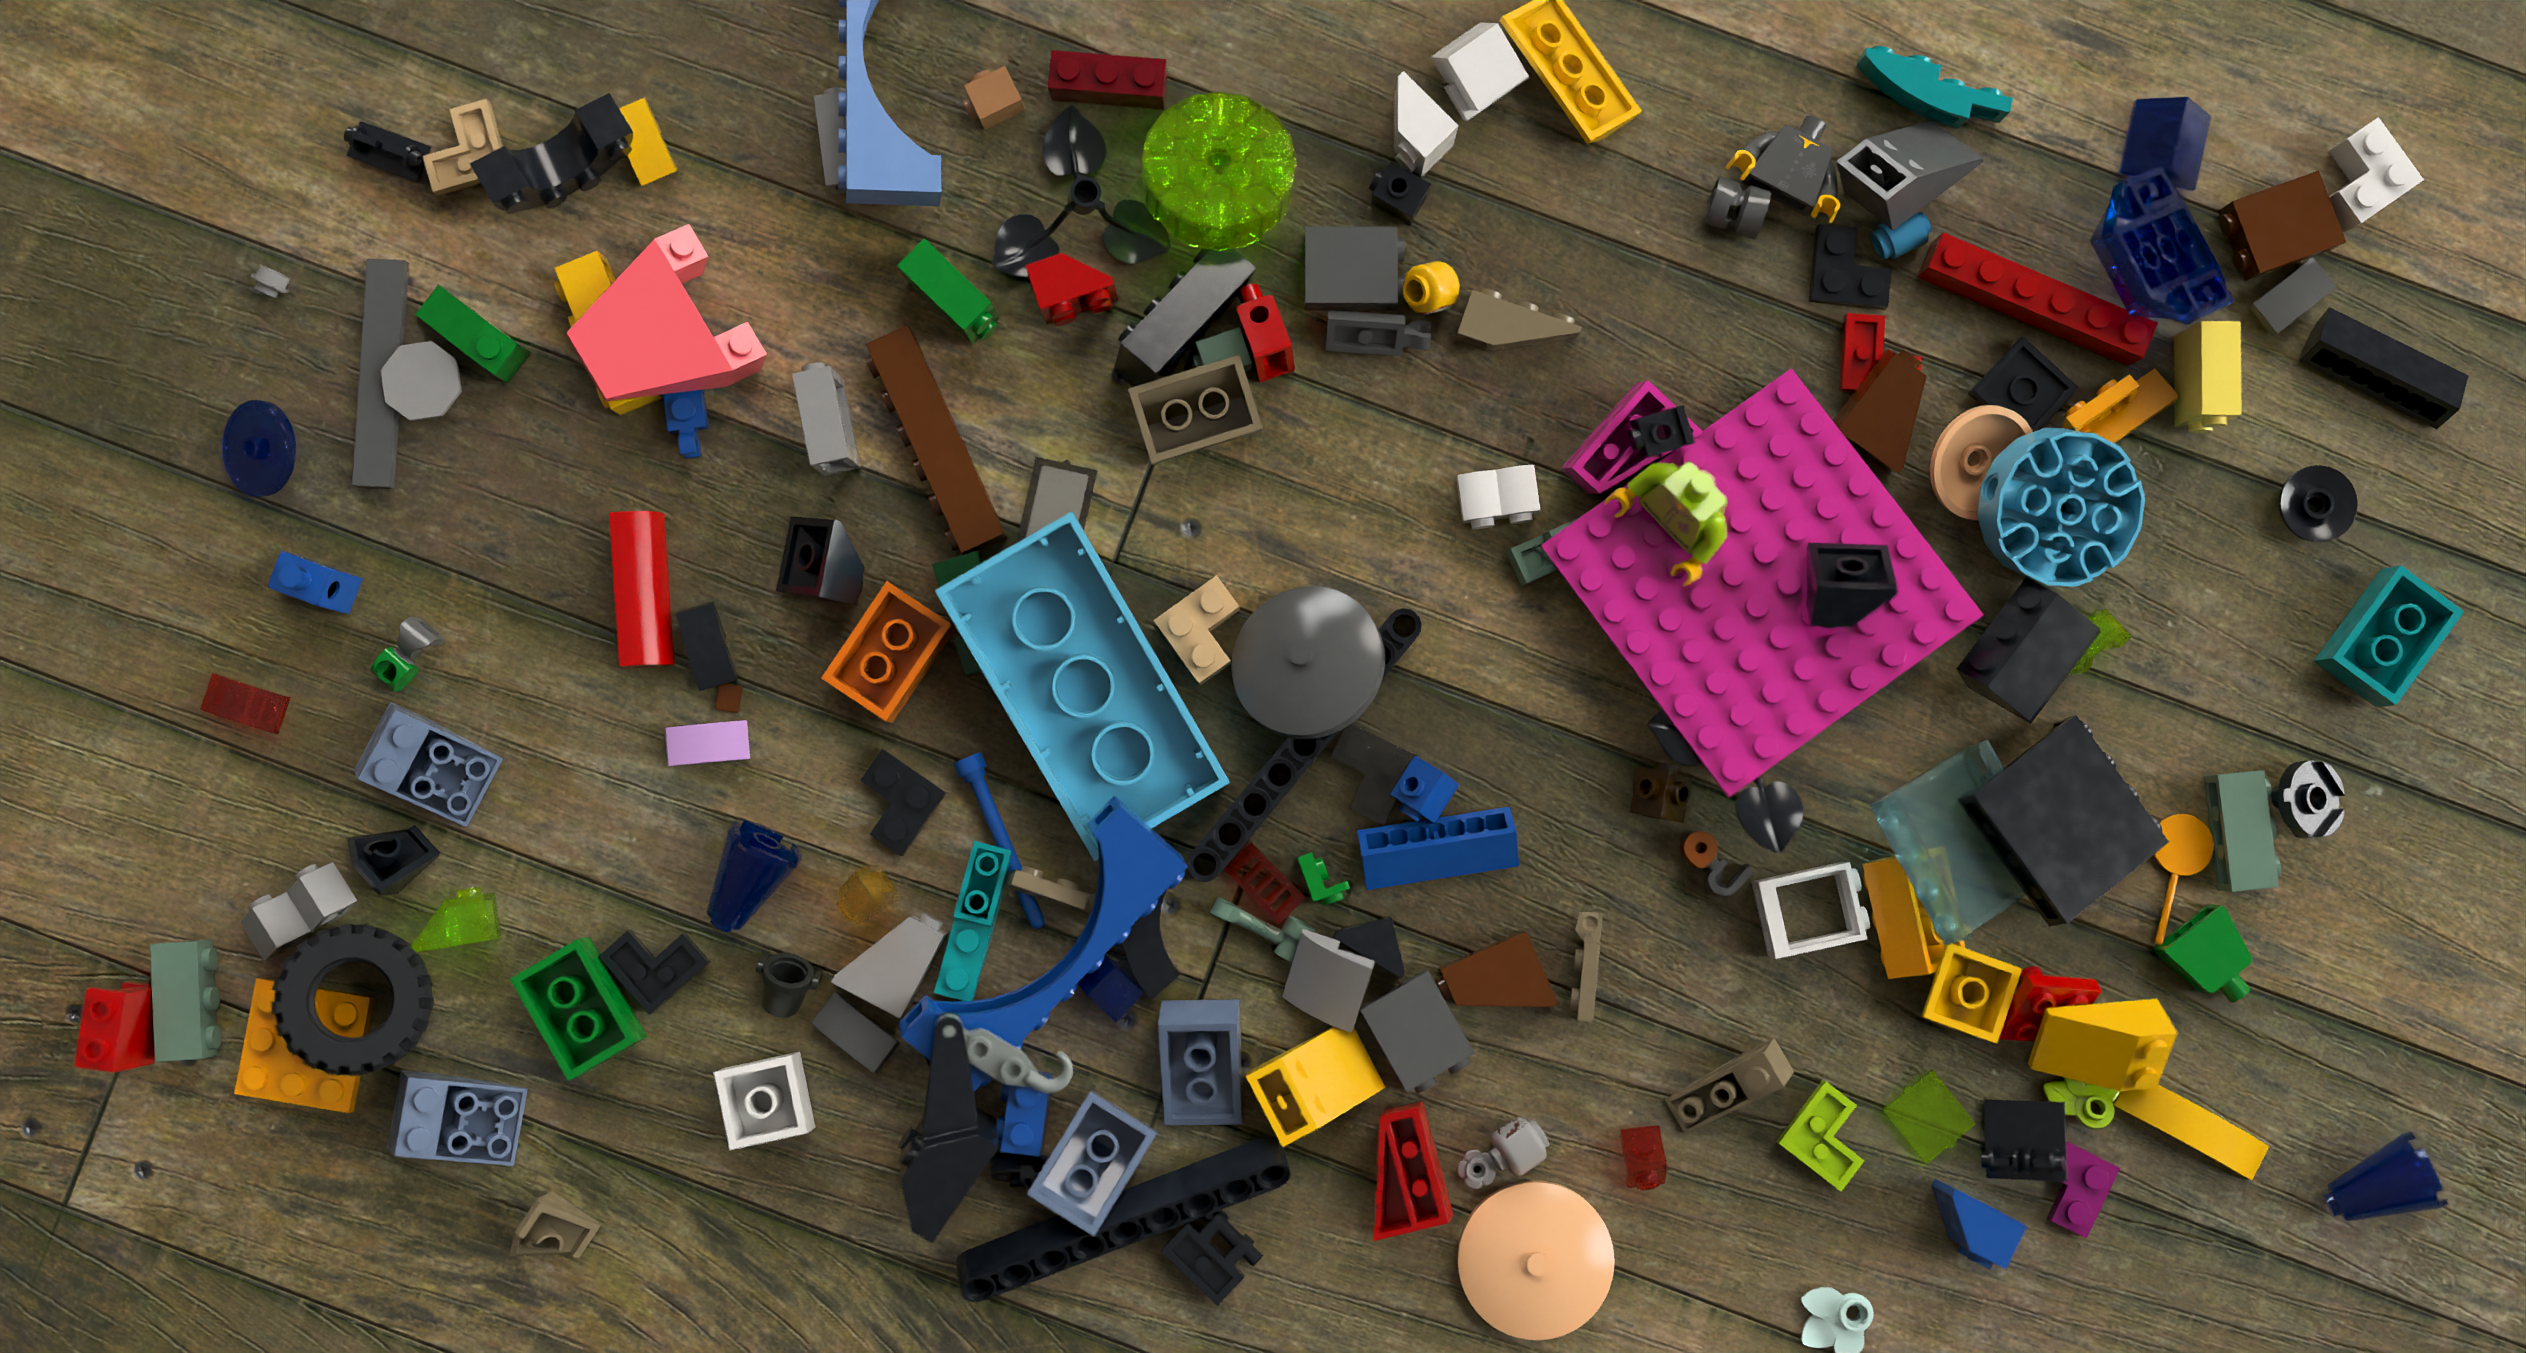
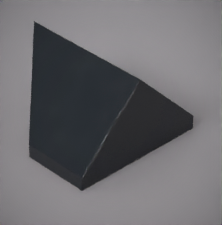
M416 825L405 830L347 837L353 867L378 895L398 894L440 855L437 848Z

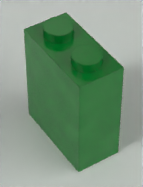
M925 238L897 265L907 282L972 344L978 339L981 341L986 340L997 328L998 324L995 322L999 319V316L992 303Z

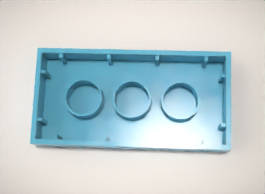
M1073 511L935 590L1094 861L1098 860V847L1096 837L1092 834L1088 823L1114 795L1150 828H1153L1230 783Z

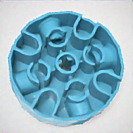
M2045 427L2018 437L1995 457L1980 486L1977 517L1984 543L2002 566L2042 584L2076 587L2092 581V578L2101 575L2109 567L2114 568L2128 555L2142 527L2145 495L2141 481L2137 480L2135 470L2129 463L2131 460L2120 446L2090 432Z

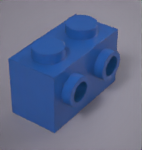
M1038 1071L1042 1076L1053 1079L1054 1073ZM1002 1083L1001 1101L1007 1102L1005 1117H999L997 1121L998 1141H1002L1001 1152L1040 1156L1045 1145L1051 1093L1045 1094L1030 1087Z

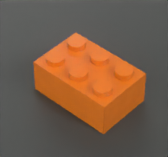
M886 581L821 679L884 721L893 723L957 627Z

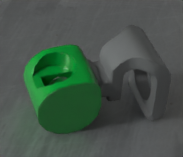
M409 617L400 625L399 638L396 643L398 648L388 647L383 650L372 664L370 671L391 690L397 692L407 686L417 675L419 668L415 665L414 660L421 655L422 651L420 649L431 645H443L446 639L422 618Z

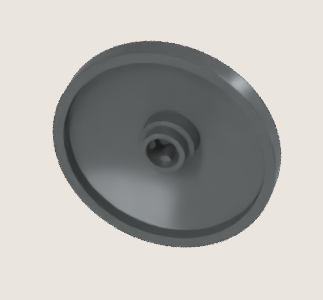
M1318 586L1299 587L1284 591L1270 598L1259 606L1245 622L1233 649L1231 663L1232 680L1237 696L1244 708L1268 730L1294 739L1321 738L1349 726L1370 706L1377 695L1383 679L1385 650L1382 636L1374 620L1353 598L1331 588Z

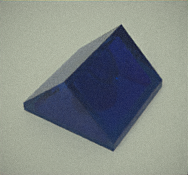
M2189 97L2136 99L2134 101L2119 174L2186 190H2195L2211 115Z

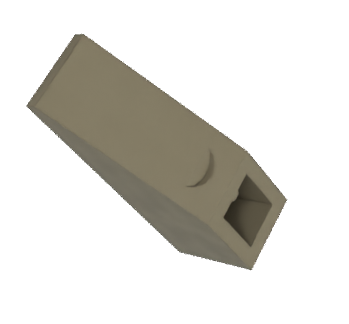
M1481 288L1480 292L1472 290L1455 340L1488 352H1497L1576 340L1582 327L1575 325V320L1567 315L1553 313V316L1538 312L1539 308L1532 303L1517 301L1516 304L1502 300L1500 293Z
M1775 1038L1740 1054L1666 1098L1665 1101L1686 1134L1783 1088L1794 1073V1070Z

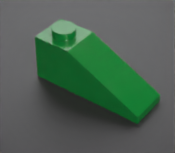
M439 284L415 314L462 352L507 383L531 354V352Z

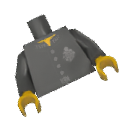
M1807 115L1799 130L1789 125H1784L1780 132L1772 130L1765 132L1746 143L1726 165L1728 170L1731 166H1735L1742 171L1739 179L1743 180L1742 183L1745 185L1771 191L1772 199L1804 216L1814 207L1811 217L1816 218L1819 212H1823L1829 217L1828 223H1832L1840 208V202L1837 199L1836 165L1830 160L1833 150L1819 142L1826 124L1817 117Z

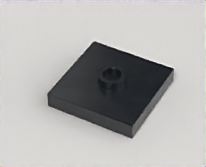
M2021 336L1967 394L1980 406L1996 405L2016 412L2025 419L2034 432L2042 429L2079 387L2026 338Z

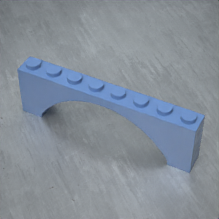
M839 0V7L846 8V20H839V43L846 44V56H839V80H846V92H839L838 116H846V129L838 130V152L846 153V166H838V189L846 190V203L940 206L941 155L929 154L897 127L880 104L868 79L863 56V40L867 24L879 0Z

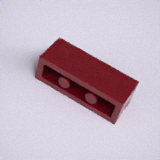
M1051 50L1048 90L1052 101L1165 110L1168 78L1166 59Z

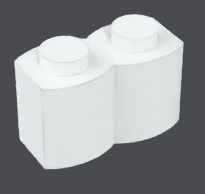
M1534 465L1514 466L1457 475L1456 481L1462 524L1471 523L1472 529L1495 526L1494 520L1509 518L1510 524L1526 523L1533 521L1532 515L1540 512Z

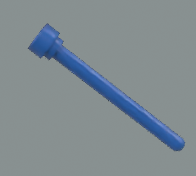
M982 752L953 763L958 778L963 777L965 784H970L996 846L1012 851L1008 872L1016 869L1021 871L1022 865L983 777L987 775L984 769L987 764ZM1016 891L1031 927L1035 929L1041 928L1045 923V919L1036 898Z

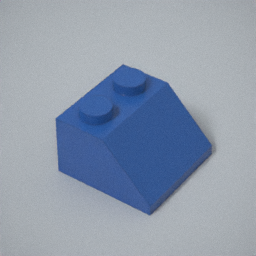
M1935 1178L1931 1186L1948 1237L1960 1244L1957 1252L1989 1270L1993 1263L2006 1269L2027 1226Z

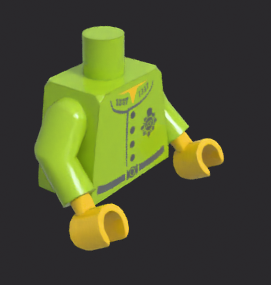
M1689 461L1679 468L1670 463H1654L1628 483L1629 488L1616 489L1604 502L1606 505L1612 499L1618 500L1622 504V509L1614 517H1620L1633 506L1635 497L1640 498L1638 502L1689 555H1693L1691 559H1686L1676 564L1671 570L1672 577L1678 575L1683 569L1686 570L1688 579L1684 582L1683 587L1701 578V564L1708 563L1727 537L1725 516L1723 515L1728 503L1727 499L1714 486L1713 477L1708 472L1700 471Z

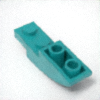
M1873 46L1872 48L1867 47L1857 61L1856 66L1884 94L1907 109L1944 125L1959 129L1969 119V116L2000 123L2011 110L2013 98L2003 96L2002 92L1998 89L1983 87L1978 90L1966 87L1963 81L1946 78L1942 81L1938 80L1942 65L1931 63V59L1926 56L1910 55L1906 57L1894 54V50L1891 48Z
M977 841L973 842L953 915L955 917L934 993L962 1001H974L983 965L986 964L1003 897L1004 884L1012 855L1011 850Z

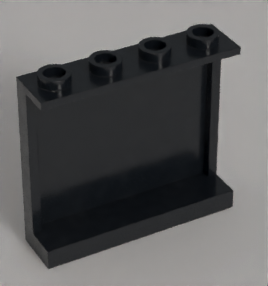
M2077 715L2057 721L2054 724L2055 729L1980 787L1968 790L1957 799L2049 927L2069 923L2169 843L2162 833L2161 824L2156 818L2148 814L2140 803L2136 790L2123 780L2116 770L2114 760L2102 751L2093 739L2090 727L2081 721Z

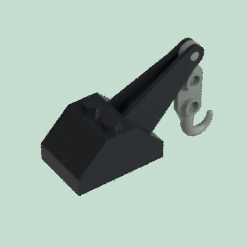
M945 1012L936 1019L924 1117L915 1129L910 1127L905 1132L898 1145V1148L901 1149L898 1163H900V1181L913 1233L933 1243L999 1148L996 1118L976 1107L969 1063L1004 1084L1030 1087L1045 1094L1056 1093L1067 1086L1073 1075V1064L1065 1053L1058 1051L1056 1054L1063 1065L1061 1075L1054 1079H1048L1039 1074L1023 1051L990 1031L982 1028L965 1029L962 1019L953 1012Z

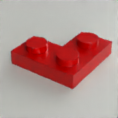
M1846 313L1844 315L1839 391L1855 392L1883 356L1885 315ZM1914 356L1921 362L1922 356Z

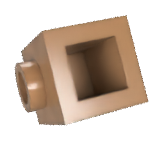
M1005 66L993 72L989 70L981 71L970 78V83L964 85L968 98L962 100L972 122L979 119L984 130L1025 111L1022 99Z

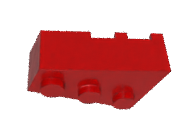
M1423 1100L1385 1109L1380 1116L1378 1176L1373 1241L1447 1224L1453 1216Z

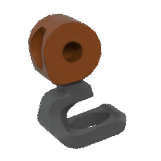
M1694 831L1684 836L1680 843L1681 856L1688 864L1694 868H1707L1709 870L1705 876V882L1712 894L1730 896L1752 874L1750 864H1743L1733 878L1724 885L1720 877L1727 862L1723 859H1717L1718 844L1713 835L1705 831Z

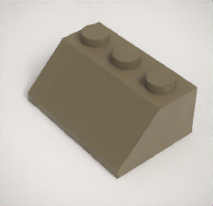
M1240 354L1128 389L1152 465L1251 435L1263 429Z

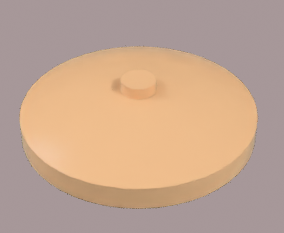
M1528 1180L1515 1182L1499 1188L1485 1197L1475 1207L1466 1220L1459 1238L1457 1267L1460 1282L1470 1304L1487 1323L1497 1330L1516 1338L1548 1340L1566 1335L1578 1329L1601 1307L1613 1279L1614 1250L1608 1229L1602 1218L1582 1196L1565 1186L1553 1182Z

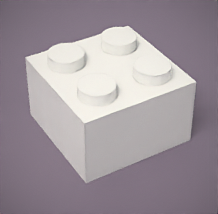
M800 1051L730 1066L714 1072L730 1150L806 1134L816 1128Z

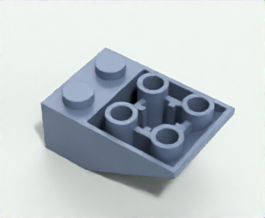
M390 702L361 755L354 772L358 780L467 827L503 758L419 714Z
M401 1070L387 1148L394 1156L514 1166L528 1089L445 1074Z

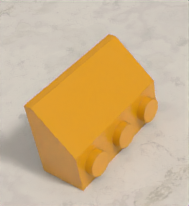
M1943 846L1895 855L1862 864L1864 869V885L1869 892L1873 910L1872 921L1877 929L1881 946V961L1886 968L1888 979L1926 975L1936 972L1946 942L1965 948Z

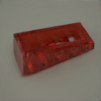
M1252 842L1224 869L1278 925L1306 898ZM1255 856L1259 862L1242 877L1238 871ZM1265 867L1270 873L1253 888L1249 882ZM1276 878L1281 884L1264 899L1260 893ZM1287 889L1292 895L1275 910L1271 904Z

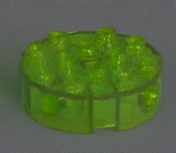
M1223 92L1189 96L1164 110L1147 132L1142 154L1143 171L1141 175L1146 205L1156 221L1159 220L1164 227L1174 232V237L1189 246L1216 251L1246 247L1263 238V233L1272 229L1277 222L1279 223L1289 210L1297 159L1291 134L1274 112L1249 97Z

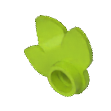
M2065 1077V1081L2049 1082L2042 1086L2048 1101L2065 1102V1115L2076 1116L2078 1121L2087 1128L2101 1129L2113 1120L2115 1113L2113 1101L2118 1097L2120 1091ZM2091 1102H2095L2100 1106V1115L2091 1112Z

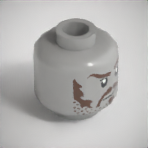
M1517 1117L1492 1133L1491 1143L1494 1149L1489 1151V1155L1501 1172L1508 1169L1513 1175L1521 1176L1546 1159V1147L1549 1146V1141L1535 1120L1527 1121L1524 1118Z

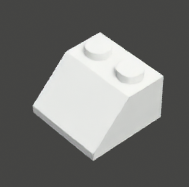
M1403 71L1398 76L1394 97V152L1397 154L1395 159L1402 168L1411 173L1415 171L1422 177L1453 147L1459 125Z

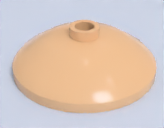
M1984 405L1965 411L1944 429L1932 453L1930 479L1937 499L1948 511L1965 519L1978 520L1980 486L1993 460L2015 439L2033 432L2025 419L2010 409L1996 405ZM1971 452H1972V457H1971V459L1967 462L1968 457H1969V455H1970Z

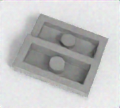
M1303 929L1282 997L1305 1013L1334 1027L1352 1033L1375 961L1338 949L1340 941Z

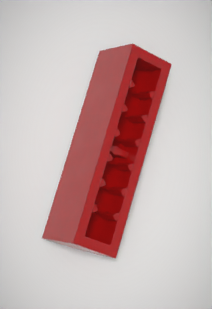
M655 511L609 512L619 667L633 669L675 665L665 515L662 512Z

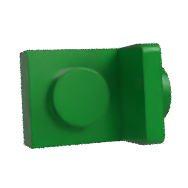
M1312 852L1296 857L1313 902L1321 900L1322 905L1325 906L1344 899L1342 891L1350 889L1348 881L1325 888L1323 881L1329 879L1322 857L1314 859Z

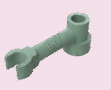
M1219 896L1210 913L1245 929L1247 928V930H1251V932L1277 944L1274 953L1293 962L1302 930L1305 929L1311 932L1316 930L1308 923L1290 915L1287 916L1282 928L1279 929L1262 919L1259 920L1256 916Z

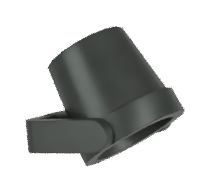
M764 953L759 959L755 973L762 974L761 1005L763 1009L775 1017L785 1018L795 1015L800 1009L808 989L816 990L818 988L824 970L812 966L805 958L796 954Z

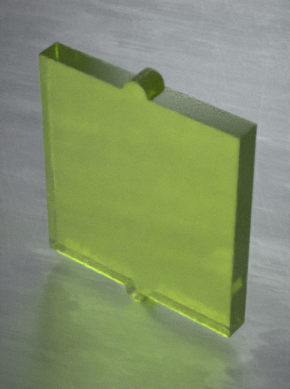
M1933 1070L1926 1073L1912 1086H1904L1903 1093L1882 1109L1925 1164L1929 1163L1947 1147H1955V1141L1976 1125Z

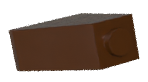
M1887 349L1832 421L1844 435L1899 474L1904 467L1927 376L1917 369L1922 362L1902 349L1899 354H1896Z
M1524 930L1438 967L1442 976L1436 978V982L1444 1000L1452 998L1456 1006L1552 1007L1558 1004L1530 938Z

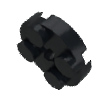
M2309 760L2292 763L2283 772L2279 786H2275L2272 790L2271 800L2273 805L2279 809L2284 823L2297 838L2329 836L2338 829L2344 818L2345 808L2339 809V796H2345L2343 783L2333 767L2325 762Z

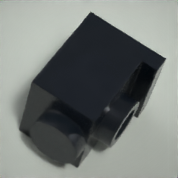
M1684 405L1671 407L1629 421L1631 430L1628 431L1629 442L1633 451L1639 452L1640 458L1651 457L1695 443ZM1660 425L1663 426L1666 436L1663 440H1660L1656 435V429Z

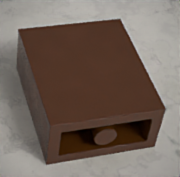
M2319 171L2234 200L2218 210L2221 231L2226 237H2229L2234 250V265L2243 274L2245 281L2329 252L2346 243Z

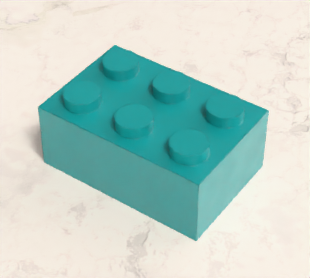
M2402 565L2380 569L2314 659V662L2373 706L2397 705L2464 611Z

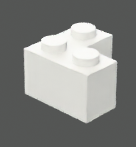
M2379 117L2329 150V153L2350 180V183L2329 196L2343 233L2363 223L2424 180Z

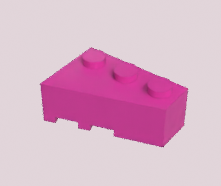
M1648 380L1635 383L1563 465L1561 470L1587 494L1602 493L1641 470L1642 467L1673 451L1670 450L1651 457L1640 458L1639 452H1634L1630 445L1628 431L1631 430L1629 421L1675 407V405ZM1688 418L1693 438L1704 433ZM1662 425L1656 429V435L1660 440L1666 437Z

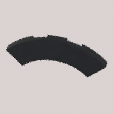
M1167 889L1159 896L1154 910L1146 917L1140 916L1130 927V934L1123 941L1132 972L1141 988L1151 1000L1181 974L1174 966L1165 949L1160 928L1161 907Z

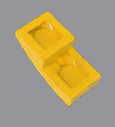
M645 97L619 108L633 131V140L630 145L632 150L627 156L641 186L676 172L678 169L661 136L662 132Z

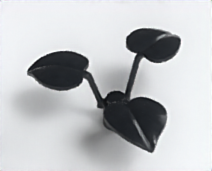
M1070 106L1050 126L1042 151L1044 163L1052 174L1062 177L1072 173L1074 182L1068 194V204L1046 230H1044L1042 222L1037 217L1029 214H1018L1007 219L1000 227L996 236L992 264L997 270L1015 277H1029L1025 265L1059 254V246L1049 236L1056 231L1072 211L1080 215L1090 214L1095 209L1099 211L1103 220L1109 223L1103 232V244L1108 254L1122 263H1141L1167 253L1171 248L1168 232L1160 218L1150 207L1142 202L1122 200L1116 204L1113 217L1108 214L1105 209V203L1100 201L1101 188L1099 183L1091 177L1084 176L1093 174L1103 164L1106 157L1105 141L1098 129L1084 118L1076 107Z
M1663 710L1649 720L1648 727L1671 759L1685 766L1702 764ZM1757 777L1753 782L1758 788H1746L1738 794L1736 801L1737 817L1744 830L1756 843L1773 853L1779 854L1784 851L1800 826L1803 817V804L1798 793L1788 784L1772 782L1765 787L1764 781Z

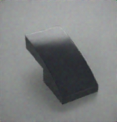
M714 601L677 612L676 617L699 690H706L737 680L738 674L725 641L726 633Z

